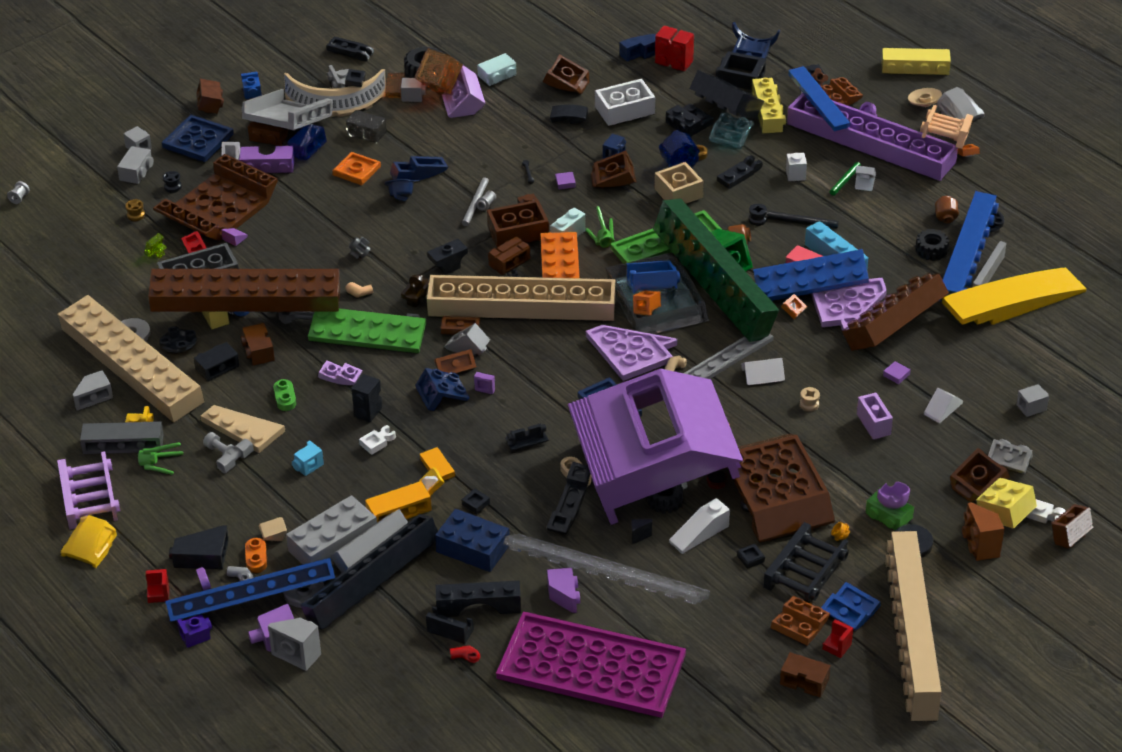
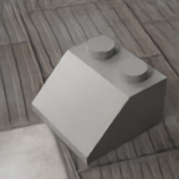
M296 618L268 625L272 655L305 671L321 655L319 631L315 623L302 618Z

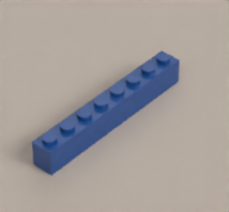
M975 191L943 278V282L949 292L947 295L965 290L967 286H971L973 278L971 275H975L977 269L976 262H979L982 252L980 250H984L985 237L988 238L990 233L989 225H993V214H997L998 211L997 195Z
M327 558L165 602L170 621H175L334 579L335 575L331 559Z

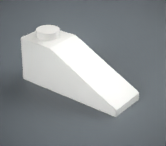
M715 498L700 507L669 539V543L681 554L687 552L729 527L730 509Z

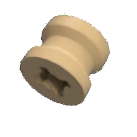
M813 387L802 389L800 395L801 409L808 412L817 410L820 392Z

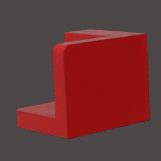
M167 570L146 571L148 603L169 600Z
M835 619L832 622L831 634L823 643L822 649L842 658L852 645L853 627Z

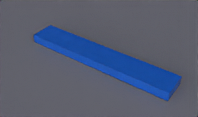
M804 66L789 70L788 75L834 132L850 127L848 119Z

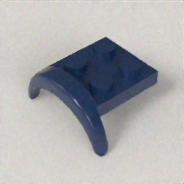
M733 22L732 29L738 39L733 52L766 59L771 46L779 37L780 30L770 38L757 39L744 34L737 27L736 22Z

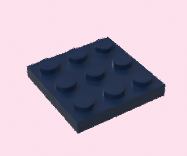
M190 115L162 141V148L206 162L222 146V142H226L234 135L233 128Z

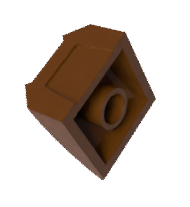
M559 54L551 69L548 70L543 83L558 90L582 94L589 84V71Z
M627 151L594 162L591 172L592 187L616 188L637 183L635 169Z
M979 448L950 475L952 489L969 502L975 501L999 478H1010L1008 469L999 465Z

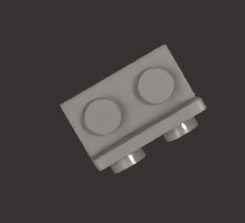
M329 65L327 78L331 82L333 89L345 87V79L349 69L335 72L333 66Z
M994 439L988 456L1008 470L1025 474L1033 454L1032 450L1025 445L1016 446L1004 439Z

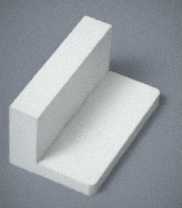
M782 358L741 363L742 371H745L747 385L785 380Z

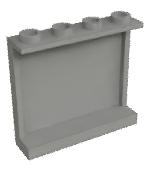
M280 89L244 101L242 104V119L295 130L331 117L333 99L326 98L307 105L284 100V89Z

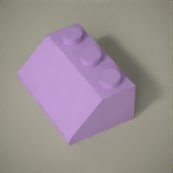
M463 65L440 86L446 111L450 118L474 115L485 104L477 75Z

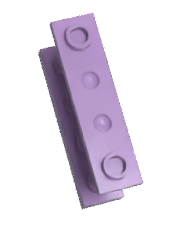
M105 451L101 452L103 462L71 468V466L67 467L65 459L57 460L69 530L77 527L76 520L87 515L112 511L114 521L118 520L116 512H120L119 501L114 500L109 475V471L113 469L111 459H106ZM101 470L105 471V476L74 482L69 480L74 475ZM106 483L108 487L106 490L80 495L71 493L75 492V489ZM110 498V503L82 509L74 508V506L78 505L77 503Z

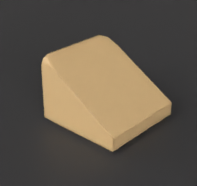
M282 517L259 525L263 540L283 541L287 532Z

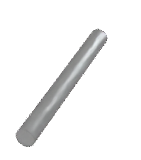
M482 178L462 221V225H469L477 208V199L482 197L489 182L487 178Z

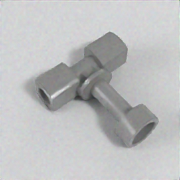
M210 432L203 440V444L211 450L216 448L223 453L222 457L216 461L217 468L223 473H227L232 469L239 457L245 458L254 451L253 444L245 438L236 446L232 444L226 446L220 442L218 435Z

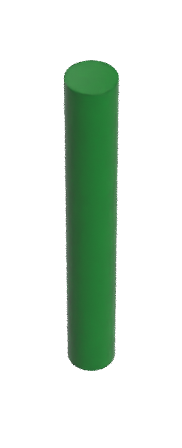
M856 162L829 191L831 195H836L856 173V167L861 166L859 162Z

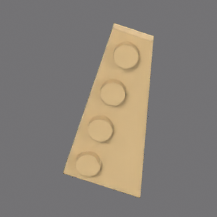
M213 405L201 415L202 422L238 442H241L244 438L248 439L253 444L254 451L258 453L285 432L284 425Z

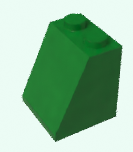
M716 229L711 232L745 271L753 268L744 234Z

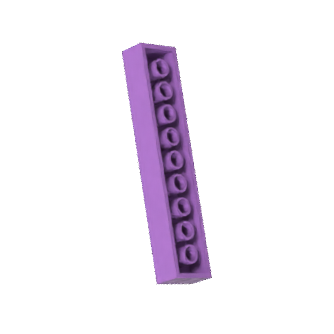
M803 93L788 107V125L939 181L954 166L957 160L958 147L952 143L930 135L921 138L923 133L836 101H833L834 104L848 119L850 127L835 132Z

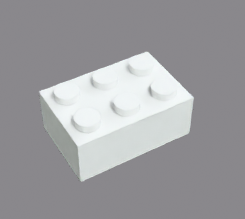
M642 79L595 90V108L608 126L655 114V96Z

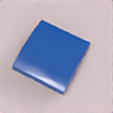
M845 582L836 595L832 593L821 608L829 612L832 618L853 627V630L856 631L874 615L881 606V603Z

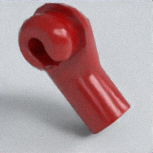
M471 646L450 649L451 659L462 657L471 663H475L480 659L478 650Z

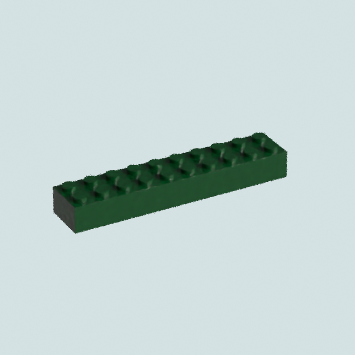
M681 198L663 200L653 227L654 232L749 342L759 341L769 336L779 309Z

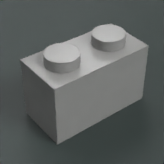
M131 146L117 166L119 180L139 184L142 178L146 176L148 169L153 165L154 160L151 156V150Z

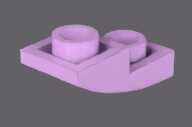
M326 361L319 371L318 378L336 384L354 385L362 370L347 363L341 367Z

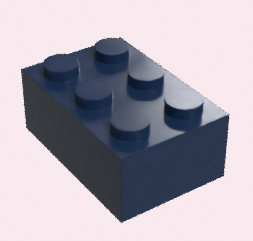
M458 509L452 512L435 535L436 552L488 572L492 571L510 546L509 528Z

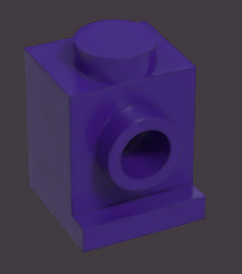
M202 614L183 621L182 619L177 620L179 634L187 648L211 639L210 630H212V625L208 617L204 619Z

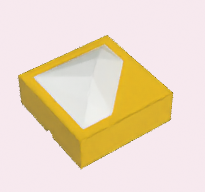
M434 467L419 480L422 481L430 496L445 483L439 471Z

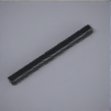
M768 211L767 218L812 225L820 221L827 227L838 228L839 221L773 211Z

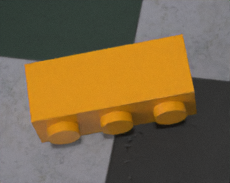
M422 481L365 500L366 508L377 517V523L400 509L406 519L432 511L431 496Z

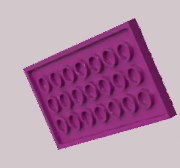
M523 611L496 672V679L663 718L686 655V648Z

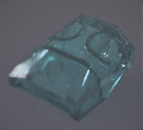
M721 113L714 124L709 141L731 148L742 149L751 127L754 126V122L747 120L745 117L734 118L729 113Z

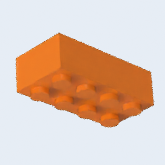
M577 232L541 233L542 278L580 279Z

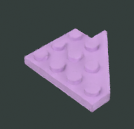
M883 278L869 279V283L811 293L821 326L831 327L840 325L841 329L844 330L848 327L847 323L855 319L858 320L861 313L872 310V306L886 296L887 289Z
M600 325L586 331L588 340L623 381L666 365L668 360L673 357L667 349L677 346L676 338Z

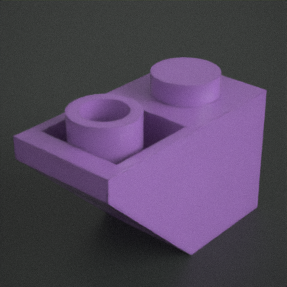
M572 568L547 570L549 599L568 611L577 613V604H580V592L575 591V588H578L577 576H573Z

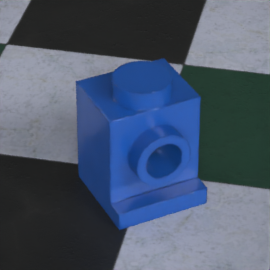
M258 72L241 74L245 99L262 96Z

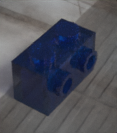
M309 124L301 128L287 142L288 146H293L294 157L308 160L327 142L324 127Z

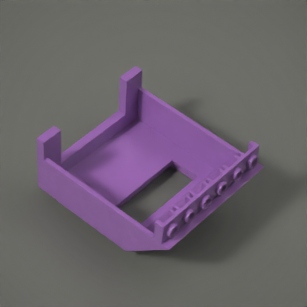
M658 369L568 404L596 491L611 525L618 522L615 508L725 467L729 468L732 479L740 477L738 468H741L739 462L743 461L711 379ZM664 400L677 435L650 445L638 410Z

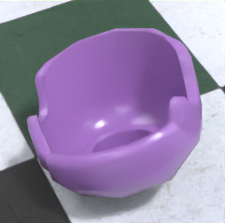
M895 482L891 487L885 483L881 489H878V501L889 509L902 508L908 501L910 488L901 482Z

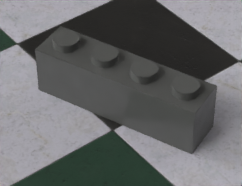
M162 422L83 424L80 438L83 454H101L104 451L105 454L139 453L143 449L162 446L164 437Z

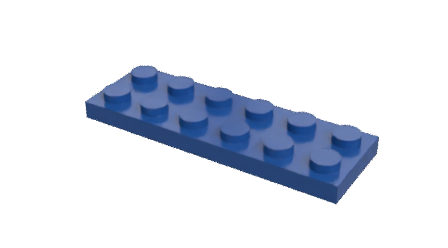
M863 249L753 269L756 284L771 301L790 298L793 294L800 296L869 283Z

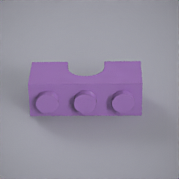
M276 146L272 154L263 155L259 153L258 147H241L239 161L265 173H291L294 169L293 146Z

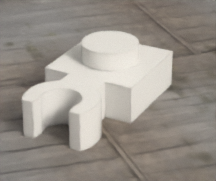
M387 425L382 427L379 433L373 430L361 437L359 443L372 455L386 447L387 441L394 440L396 433L395 431L389 433V426Z

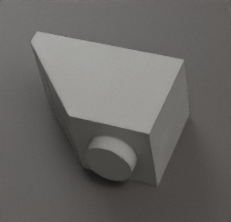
M475 323L453 335L444 347L456 353L471 349L473 355H480L487 349L486 345L490 339Z
M103 370L84 376L73 393L76 410L113 398L111 384Z

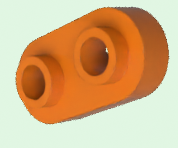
M261 538L248 540L245 544L246 567L251 573L263 572L267 568L266 543Z

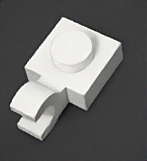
M1036 499L1037 507L1027 515V518L1046 524L1048 520L1054 522L1058 516L1065 512V509L1060 507L1053 509L1054 505Z

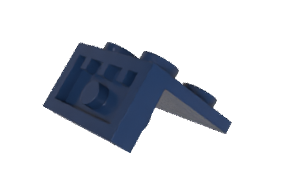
M425 368L415 385L427 409L432 411L436 409L443 396L468 401L470 398L459 376L453 372L448 373L438 369Z

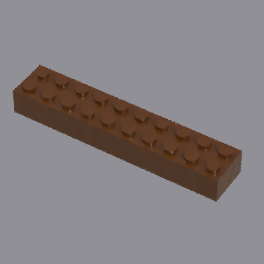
M151 269L148 296L150 311L339 312V269Z

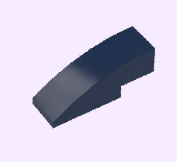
M656 34L637 36L619 42V56L627 62L640 56L643 59L654 56Z
M411 156L409 162H393L390 175L393 180H423L446 171L448 166L442 157Z

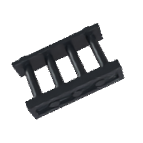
M804 522L764 573L763 588L771 591L776 584L780 583L805 594L804 601L811 603L813 600L816 601L820 590L842 561L847 559L849 550H847L848 541L844 539L837 548L812 537L811 525ZM805 545H812L833 555L829 560H825L803 550ZM800 557L823 568L819 573H816L793 563V561ZM790 570L813 581L808 587L783 576V574Z

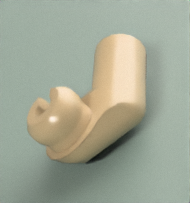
M681 356L671 357L667 362L665 370L674 371L675 368H685L687 364L686 358Z

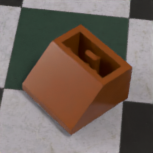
M972 502L968 503L967 511L964 512L965 526H962V534L968 540L970 553L974 554L976 561L1000 557L1004 526L999 515Z

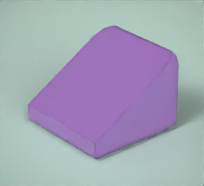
M235 228L221 230L222 240L235 246L248 237L247 234Z

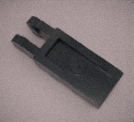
M335 36L326 45L327 51L349 57H357L360 61L365 62L374 53V49L368 45Z
M752 155L747 156L743 162L741 161L719 174L717 181L731 189L760 170L763 162L760 160L755 161V157Z

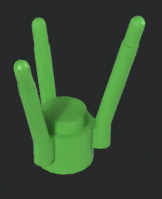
M597 206L596 210L602 229L598 231L597 237L588 228L585 230L597 246L600 245L606 248L615 242L613 219H609V230H607L600 207Z
M172 443L140 450L138 455L139 465L144 466V470H154L173 475L174 472L152 465L157 463V457L183 455V451L157 453V451L178 447L181 443Z

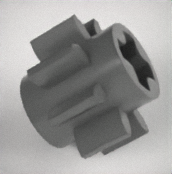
M362 236L360 239L355 237L348 246L351 249L349 253L356 259L359 256L364 258L371 249L368 246L370 242Z

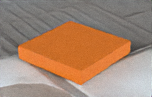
M351 152L332 171L336 177L363 185L381 167V162Z

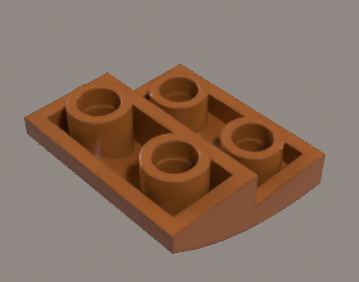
M843 77L831 79L829 85L821 86L831 100L847 106L863 97L857 88Z
M793 596L783 605L782 612L772 621L771 629L808 645L820 632L830 613L801 598Z

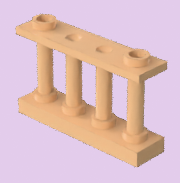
M933 105L931 110L928 109L926 122H922L920 132H923L921 138H925L927 133L931 132L954 139V141H957L956 147L962 149L971 127L973 115L967 114L965 119L962 118L960 120L935 113L937 106Z

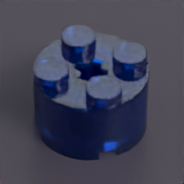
M679 130L673 131L658 147L660 155L668 167L686 162L693 168L699 160L698 154L700 150L687 133L680 132Z

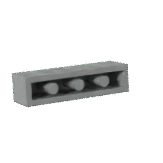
M398 509L331 554L330 557L340 572L343 573L406 525L408 521L400 509Z

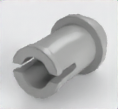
M487 191L483 197L477 199V208L482 211L487 210L496 199V194L493 191Z

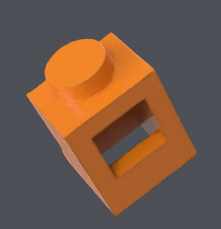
M643 290L633 295L634 314L652 315L654 309L661 306L660 292Z

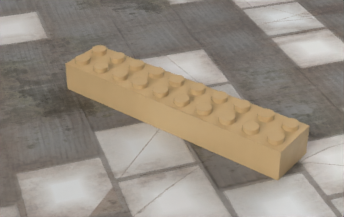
M430 275L427 295L428 316L614 321L615 279Z
M89 295L58 313L64 332L173 423L204 403L200 385Z
M917 531L891 532V540H887V552L889 555H886L885 563L886 567H890V570H888V582H892V585H890V598H894V601H892V613L896 614V617H894V627L899 631L896 635L897 646H901V649H899V662H903V665H901V677L906 680L903 683L904 695H908V699H906V712H910L911 721H938L941 686Z

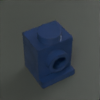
M611 134L603 144V159L625 151V137Z

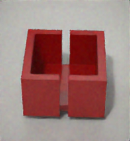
M663 26L655 36V63L667 67L672 65L674 69L686 71L693 62L694 34L680 30L674 37L677 29Z

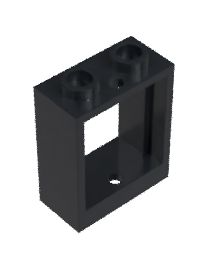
M728 51L726 56L722 57L720 67L718 66L716 69V76L738 88L752 90V79H762L766 73V59ZM733 67L753 72L752 74L729 70L728 68Z

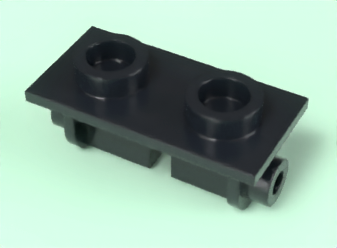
M541 423L529 426L528 431H525L524 428L511 430L505 437L511 451L549 441L545 434L546 426L545 424L541 425Z

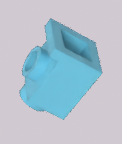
M308 441L306 447L294 454L292 466L296 471H300L303 475L307 476L324 465L323 452L314 443Z

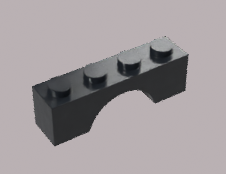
M520 580L435 585L436 607L439 614L446 617L459 616L464 608L474 604L490 605L497 609L500 614L521 613Z

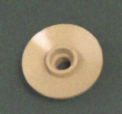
M935 88L918 89L909 94L908 101L916 106L929 107L938 102L942 92Z

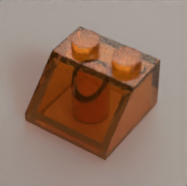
M428 48L415 75V79L437 94H451L463 64L449 55Z

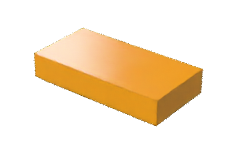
M438 447L420 453V459L428 471L433 467L436 468L443 480L455 477V471Z

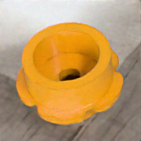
M838 522L831 531V535L835 537L836 541L846 539L850 533L849 525Z

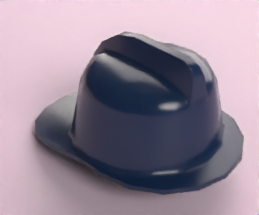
M395 179L385 182L384 185L388 187L391 197L406 201L413 193L414 183L420 180Z

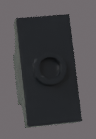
M456 239L428 251L427 257L446 275L461 268V260L468 254V248L459 239Z

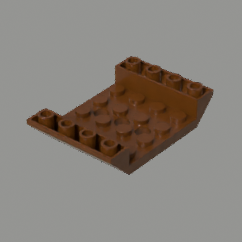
M223 154L213 162L214 174L176 203L164 199L153 207V210L219 241L222 240V229H237L269 203L278 179L226 154Z
M786 434L738 447L743 461L739 462L741 468H738L740 477L733 479L753 517L752 530L759 543L795 534L804 522L810 524L811 529L835 523L829 492L797 435ZM790 469H794V470H796V471H798V472L794 473V472H791V471H789V470H790ZM771 474H776L780 477L775 478L772 477ZM752 479H758L761 482H753Z

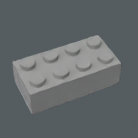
M351 495L287 533L288 551L303 565L330 558L331 562H333L330 555L375 525L377 517Z

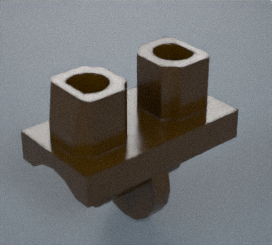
M419 274L412 275L409 278L408 286L401 293V298L407 300V305L417 307L420 304L419 300L428 294L430 279H425Z

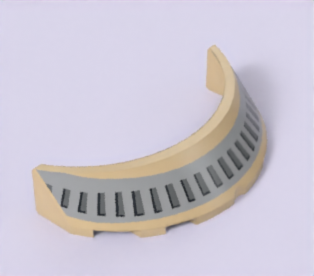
M381 69L375 76L363 82L362 88L355 86L334 89L317 88L300 83L288 73H284L286 100L309 105L326 98L333 99L331 117L356 114L357 110L363 108L367 110L373 107V103L386 96L385 69Z

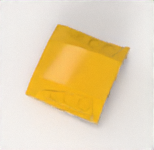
M90 515L81 517L80 523L63 546L61 556H68L97 568L107 555L113 540L117 536L116 529L105 520Z

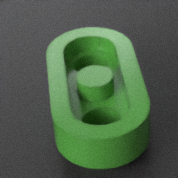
M285 379L277 381L273 386L277 407L282 411L294 409L296 397L292 382Z

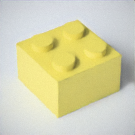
M1004 478L996 480L976 499L977 505L997 513L1003 526L1015 528L1037 507L1033 486Z

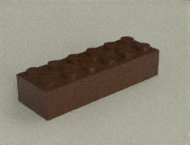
M928 273L920 278L915 276L909 279V283L898 287L896 293L885 296V300L874 304L872 310L861 313L858 320L855 319L847 323L848 327L842 330V333L851 350L878 345L946 296L949 292L940 274L931 275V273Z

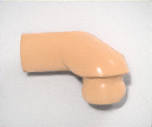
M350 282L345 287L346 291L356 298L373 293L371 284L361 287L356 283Z

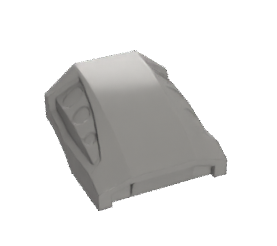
M959 87L943 93L937 102V108L940 109L942 115L960 120L962 118L965 119L967 114L973 115L972 121L980 117L983 118L985 115L974 100Z

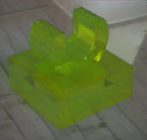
M158 233L147 241L144 253L148 257L154 253L159 258L165 255L164 250L167 247L163 244L164 237Z

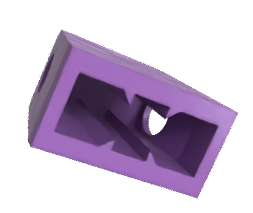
M288 604L262 614L257 618L259 629L248 632L251 644L263 641L266 650L271 651L268 625L274 622L294 619Z

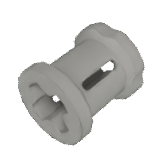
M18 181L15 184V188L7 193L8 199L14 204L21 203L23 196L30 192L29 186L22 181Z

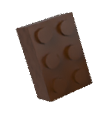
M539 200L487 210V227L496 247L501 246L505 241L511 240L514 237H518L522 242L527 243L541 240V233H549V221Z

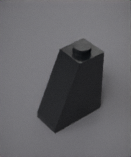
M227 525L176 538L173 547L169 549V559L173 560L174 568L199 569L203 567L204 569H223L229 542Z

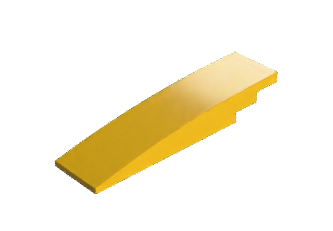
M1065 267L1018 275L975 286L944 296L942 303L962 325L972 321L977 325L990 321L993 325L1084 293L1087 289Z

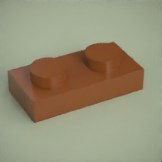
M471 349L434 359L436 368L443 372L458 373L476 368Z

